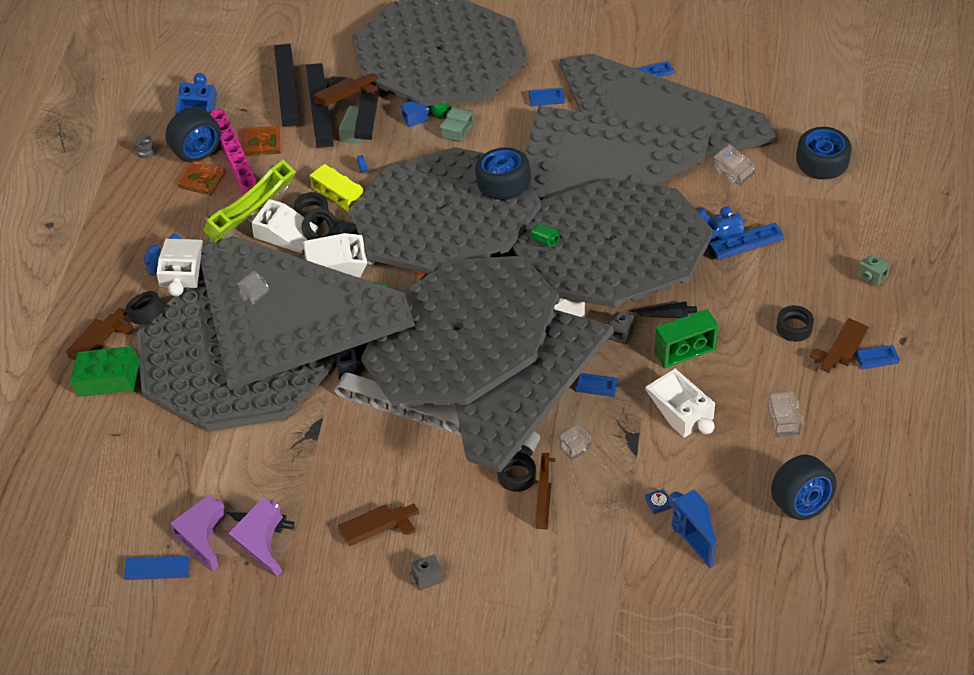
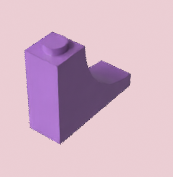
M209 494L170 524L173 535L213 572L219 566L216 555L210 548V539L215 528L225 519L222 502L219 499L215 500Z
M263 497L229 532V535L237 545L278 577L282 569L272 556L271 540L276 526L283 517L279 512L281 509L279 505L273 500L269 502Z

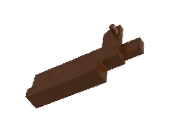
M371 73L355 80L349 77L315 93V102L326 107L360 90L375 94L378 88L372 85L371 82L377 80L378 76Z
M119 307L113 315L110 314L104 321L95 319L66 350L68 357L75 360L77 352L98 350L114 331L123 334L129 333L134 328L133 325L121 321L127 315L126 309Z
M848 318L829 353L820 349H814L809 357L815 359L814 363L822 362L820 369L827 373L830 372L832 367L836 368L839 361L843 365L849 366L869 327Z
M550 453L541 454L536 529L548 530L551 483H548L549 462H555L556 458H549Z
M414 503L404 508L400 506L391 511L385 504L339 524V532L349 547L395 526H398L403 534L409 535L415 532V528L408 518L419 514V510Z

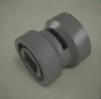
M143 134L135 139L138 156L142 159L153 157L155 150L152 137Z

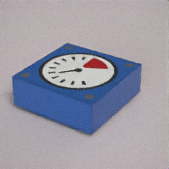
M664 488L645 495V500L653 514L672 508L668 501L669 496Z

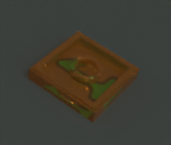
M280 127L245 128L246 156L281 154Z
M193 161L178 183L180 189L211 196L226 174V169Z

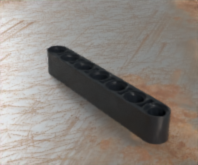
M291 43L274 45L282 127L299 126Z
M306 64L316 148L332 147L334 144L329 107L317 104L314 98L315 93L326 89L323 64Z

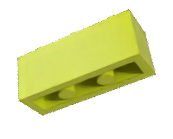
M326 164L310 174L311 188L346 211L363 194V188L359 184L349 180L348 177L343 176Z

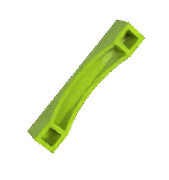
M281 160L244 196L211 216L206 221L203 231L217 243L291 183L296 171L284 160Z

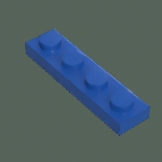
M776 223L746 231L741 235H734L709 243V249L715 258L720 260L781 241L784 234Z

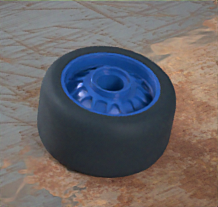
M189 107L178 112L170 120L166 128L165 138L167 145L180 159L187 162H197L211 155L217 148L221 138V129L218 122L205 109Z
M815 127L809 129L799 139L796 154L797 164L805 174L813 178H836L843 174L849 166L852 150L850 140L843 132L835 128Z
M504 147L490 150L478 159L475 166L479 190L482 194L492 199L504 200L514 198L526 191L531 182L529 160L523 152L514 148Z
M799 455L788 460L777 471L772 481L771 495L774 502L791 518L797 520L810 519L825 510L832 501L836 492V477L832 470L815 456Z

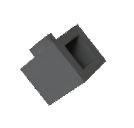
M616 311L610 323L613 326L614 332L608 340L627 344L633 330L634 316Z
M435 554L411 562L409 576L412 584H417L419 591L443 582L442 569Z

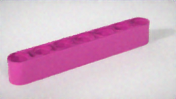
M217 109L212 111L210 115L220 126V147L240 192L244 196L257 184L256 178L225 111Z

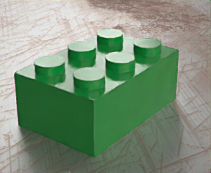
M708 309L679 318L667 324H662L656 327L654 353L665 369L715 351L719 324Z
M132 346L77 352L70 383L79 397L134 391L140 360Z

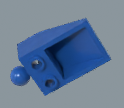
M197 73L194 76L193 81L195 84L180 83L175 115L189 107L205 109L209 114L215 110L218 92L214 85L206 84L207 77L203 73Z
M695 489L685 495L680 492L671 493L668 501L673 507L672 528L686 540L709 568L713 567L716 539L706 501Z

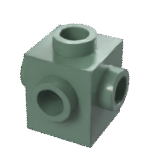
M871 253L866 259L863 258L861 260L858 277L878 287L888 277L890 263Z

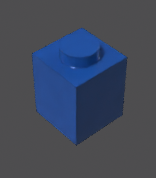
M415 101L401 104L402 118L408 127L427 122V114H429L427 106L419 105Z

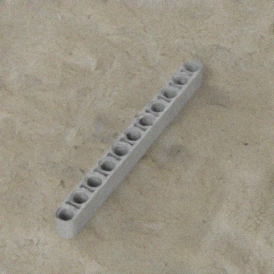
M344 373L334 389L335 393L343 399L461 436L456 406L425 403L424 406H410L409 403H401L400 406H392L375 381L351 373ZM533 431L517 452L532 456L540 441V435Z

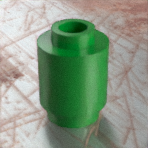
M447 103L428 106V109L440 120L445 119L447 112L451 111V107Z
M537 224L531 230V238L537 243L553 247L559 242V232L554 228Z

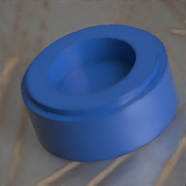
M357 156L361 173L368 172L364 156Z

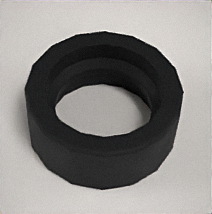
M316 192L304 193L294 202V211L303 217L308 213L302 211V209L309 205H317L329 211L327 199L322 194ZM314 217L310 222L318 225L325 220Z
M317 208L310 211L304 217L301 230L307 240L332 236V232L338 222L332 212L327 209ZM318 217L325 220L329 226V233L325 236L316 234L311 229V219Z
M147 291L131 299L125 309L134 324H144L159 316L163 311L164 304L156 292Z
M787 306L778 314L776 329L778 334L788 341H803L809 338L812 333L814 318L812 313L802 306ZM792 318L799 319L806 326L798 329L791 328L784 321Z
M516 452L504 469L498 472L500 485L513 492L527 490L536 479V464L529 455ZM519 465L529 470V473L522 478H511L505 474V470L511 466Z

